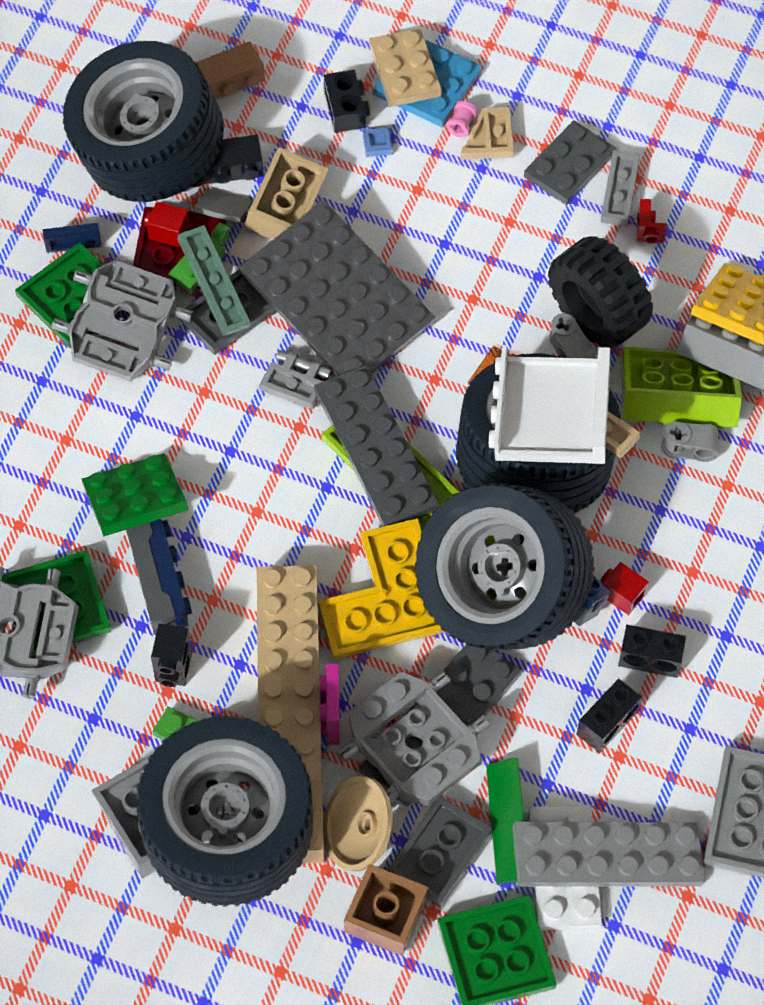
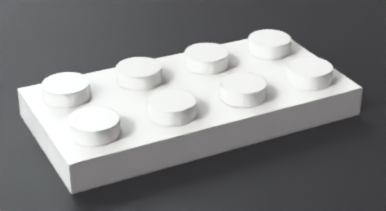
M591 805L529 807L528 811L529 822H593ZM534 887L536 918L540 931L601 929L599 887Z

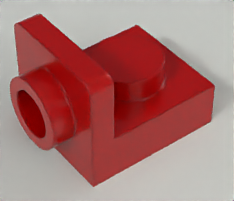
M640 198L637 213L636 241L648 244L664 243L667 224L655 222L656 211L651 210V199Z

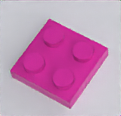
M326 664V675H320L321 734H327V745H340L338 664Z

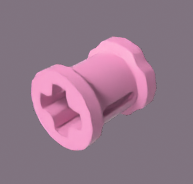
M458 101L454 106L455 113L452 119L447 121L446 128L454 136L466 137L470 132L469 124L471 120L476 118L478 110L469 102Z

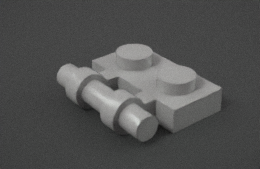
M279 350L276 355V361L282 362L283 365L271 362L260 383V390L312 410L318 400L314 391V385L323 382L317 378L321 377L329 380L332 369L324 367L323 363L314 360L311 362L300 358L298 353L292 351L287 353ZM297 368V369L303 370V371H305V372H307V373H306V375H305V374H302V373H300V372L295 371L294 369Z

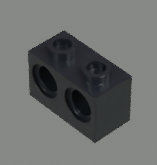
M355 69L323 74L324 95L334 133L366 128V117L370 116L368 101H363L362 99L364 85L362 79L357 80Z
M158 623L151 654L155 682H159L166 687L185 686L192 657L189 628Z
M626 624L618 666L678 678L686 636Z
M618 678L581 717L576 735L598 753H601L639 712L642 696Z

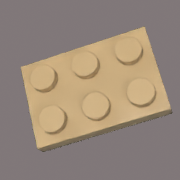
M421 28L369 38L371 53L389 107L441 97V87Z

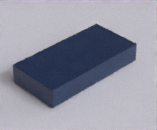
M98 223L43 229L46 253L68 251L79 242L85 248L102 246Z

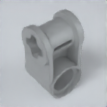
M566 313L556 315L551 323L552 330L550 331L549 340L557 354L564 358L595 359L593 346L583 334L575 318Z
M673 422L667 426L665 431L666 437L661 445V449L666 456L673 459H691L701 462L713 461L718 457L717 427L710 424Z

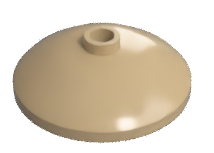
M365 776L350 777L336 788L327 804L323 823L325 846L333 862L344 870L356 872L366 870L369 864L374 865L379 860L389 843L393 826L392 808L385 789L378 781Z

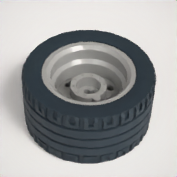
M159 41L125 43L100 54L89 62L76 76L68 90L63 106V124L66 136L91 178L102 190L107 191L111 196L126 201L152 202L167 199L185 191L196 183L212 166L224 137L223 115L197 63L185 51H181L180 48Z
M543 353L519 354L515 356H510L564 358L561 356ZM495 363L484 368L470 382V386L467 387L461 408L456 460L459 473L467 487L470 489V486L483 483H505L539 489L560 499V502L567 504L568 509H572L574 514L595 502V499L599 498L601 493L604 492L613 468L615 454L607 449L605 464L495 461L494 448H489V431L495 430V424H491L492 405L497 406L498 399H493L494 381H499L500 375H495ZM609 388L608 412L621 420L619 404Z
M505 483L470 486V489L464 488L460 493H455L451 498H447L443 505L437 507V510L430 516L429 522L425 524L416 551L415 577H417V588L424 607L428 610L430 617L434 618L436 625L441 626V630L448 632L452 638H457V641L467 643L469 646H476V648L526 649L537 647L547 643L549 640L556 639L557 635H562L565 632L564 630L570 628L572 622L578 619V614L584 610V605L589 599V592L591 593L592 590L591 586L594 581L593 571L595 570V567H593V549L589 542L590 538L586 535V529L582 526L581 520L575 517L574 511L568 509L567 504L560 502V499L551 496L550 493L539 489ZM520 534L524 536V541L522 544L520 540ZM492 535L495 538V543L488 546L486 541ZM537 562L536 571L530 569L529 564ZM478 563L479 574L474 572V565ZM513 563V569L508 570V565ZM523 588H524L525 591H526V596H525L524 598H523ZM495 589L497 597L492 600L488 593Z
M216 716L208 719L204 718L198 722H191L189 725L181 727L179 731L171 733L168 738L162 741L160 746L154 749V753L148 758V764H145L143 767V773L140 774V783L137 786L138 794L136 795V811L148 859H150L151 865L156 869L159 877H163V881L166 884H170L172 889L179 891L182 896H189L191 900L199 901L201 904L210 903L212 906L223 905V907H228V905L240 906V904L244 903L249 904L253 900L258 901L262 897H268L272 891L279 890L283 884H286L291 875L294 876L297 872V867H301L302 860L306 857L307 848L310 847L311 843L310 840L313 834V798L310 777L306 771L305 763L302 762V757L296 753L294 746L290 745L286 738H282L279 732L273 731L267 725H261L258 721L248 718L242 719L237 716ZM210 781L218 782V784L209 789L206 787ZM248 783L250 785V789L248 791H244L241 787H239V784ZM190 807H193L194 809L199 811V813L196 815H190L188 814V809ZM264 812L262 819L254 818V816ZM225 814H231L229 815L228 820H222L224 819ZM237 835V837L245 842L235 844L234 836ZM214 836L213 840L210 843L206 844L202 842L203 840Z

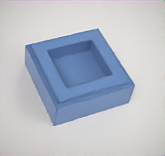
M389 127L363 130L366 157L393 155Z

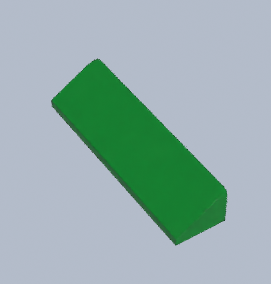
M510 758L486 765L497 884L517 883L512 826L515 822H524L518 758Z

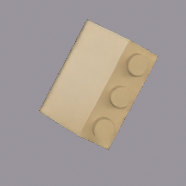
M278 147L250 207L244 228L269 239L276 238L311 210L329 168Z

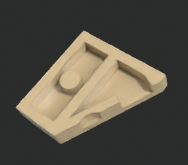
M509 107L482 108L477 123L473 126L469 139L461 150V160L513 157L514 148Z

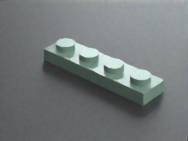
M203 225L178 234V242L223 337L248 328L251 322L205 226Z

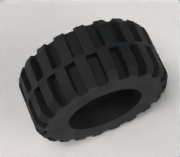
M587 236L580 239L551 262L548 271L549 287L553 290L552 295L554 300H557L561 312L575 318L583 334L590 342L597 343L600 347L614 348L620 346L649 323L653 310V303L650 302L652 297L650 291L646 288L647 284L644 278H641L638 273L639 270L635 265L633 266L629 261L630 258L625 253H621L616 245L609 244L608 240L604 238Z

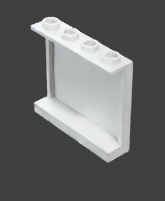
M502 345L501 357H496L495 375H500L499 381H494L493 399H498L497 406L492 405L491 424H495V430L489 431V448H494L495 461L605 464L611 366L610 348L598 347L597 359L508 357L507 345Z

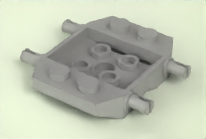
M117 260L97 268L92 275L77 269L73 281L88 285L83 303L77 310L71 323L55 318L51 329L70 336L72 361L130 382L153 365L169 371L173 359L157 354V349L171 317L174 316L190 322L194 313L193 310L178 306V302L175 301L173 280ZM124 310L129 312L130 318L126 321H118L114 317L118 311ZM88 329L100 335L124 342L127 345L138 347V352L87 334L86 330Z
M0 566V676L25 678L26 682L22 696L28 699L30 697L35 699L40 679H45L67 670L79 606L58 590L57 587L61 574L59 570L48 569L46 585L28 584L17 586L1 582L4 567ZM42 603H46L36 656L34 659L31 658V654L34 648V639L37 624L40 619L39 615ZM11 621H15V630L10 634H4V626Z
M443 671L430 682L399 672L348 711L352 739L350 743L341 750H338L337 753L346 762L359 752L368 762L374 765L390 785V788L386 790L390 803L399 797L403 801L428 806L481 764L476 741L477 735L491 724L482 715L470 726H466L438 696L437 691L447 683H450V678ZM416 701L419 703L417 707L374 740L370 737ZM410 737H418L422 740L423 744L417 749H412L406 745L405 741Z

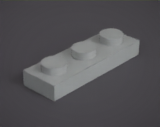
M613 150L600 222L628 226L640 154Z

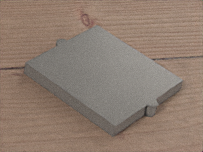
M207 189L202 197H198V203L194 207V212L240 223L244 216L248 215L253 200Z

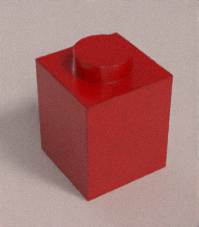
M156 201L153 210L147 212L144 226L148 229L149 239L181 247L177 238L178 234L186 232L190 226L188 210Z
M619 562L614 569L609 568L600 580L611 591L606 600L627 615H630L646 596L649 585L648 580L622 562Z

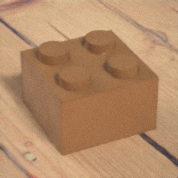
M369 864L345 916L344 933L403 956L426 904L428 887Z

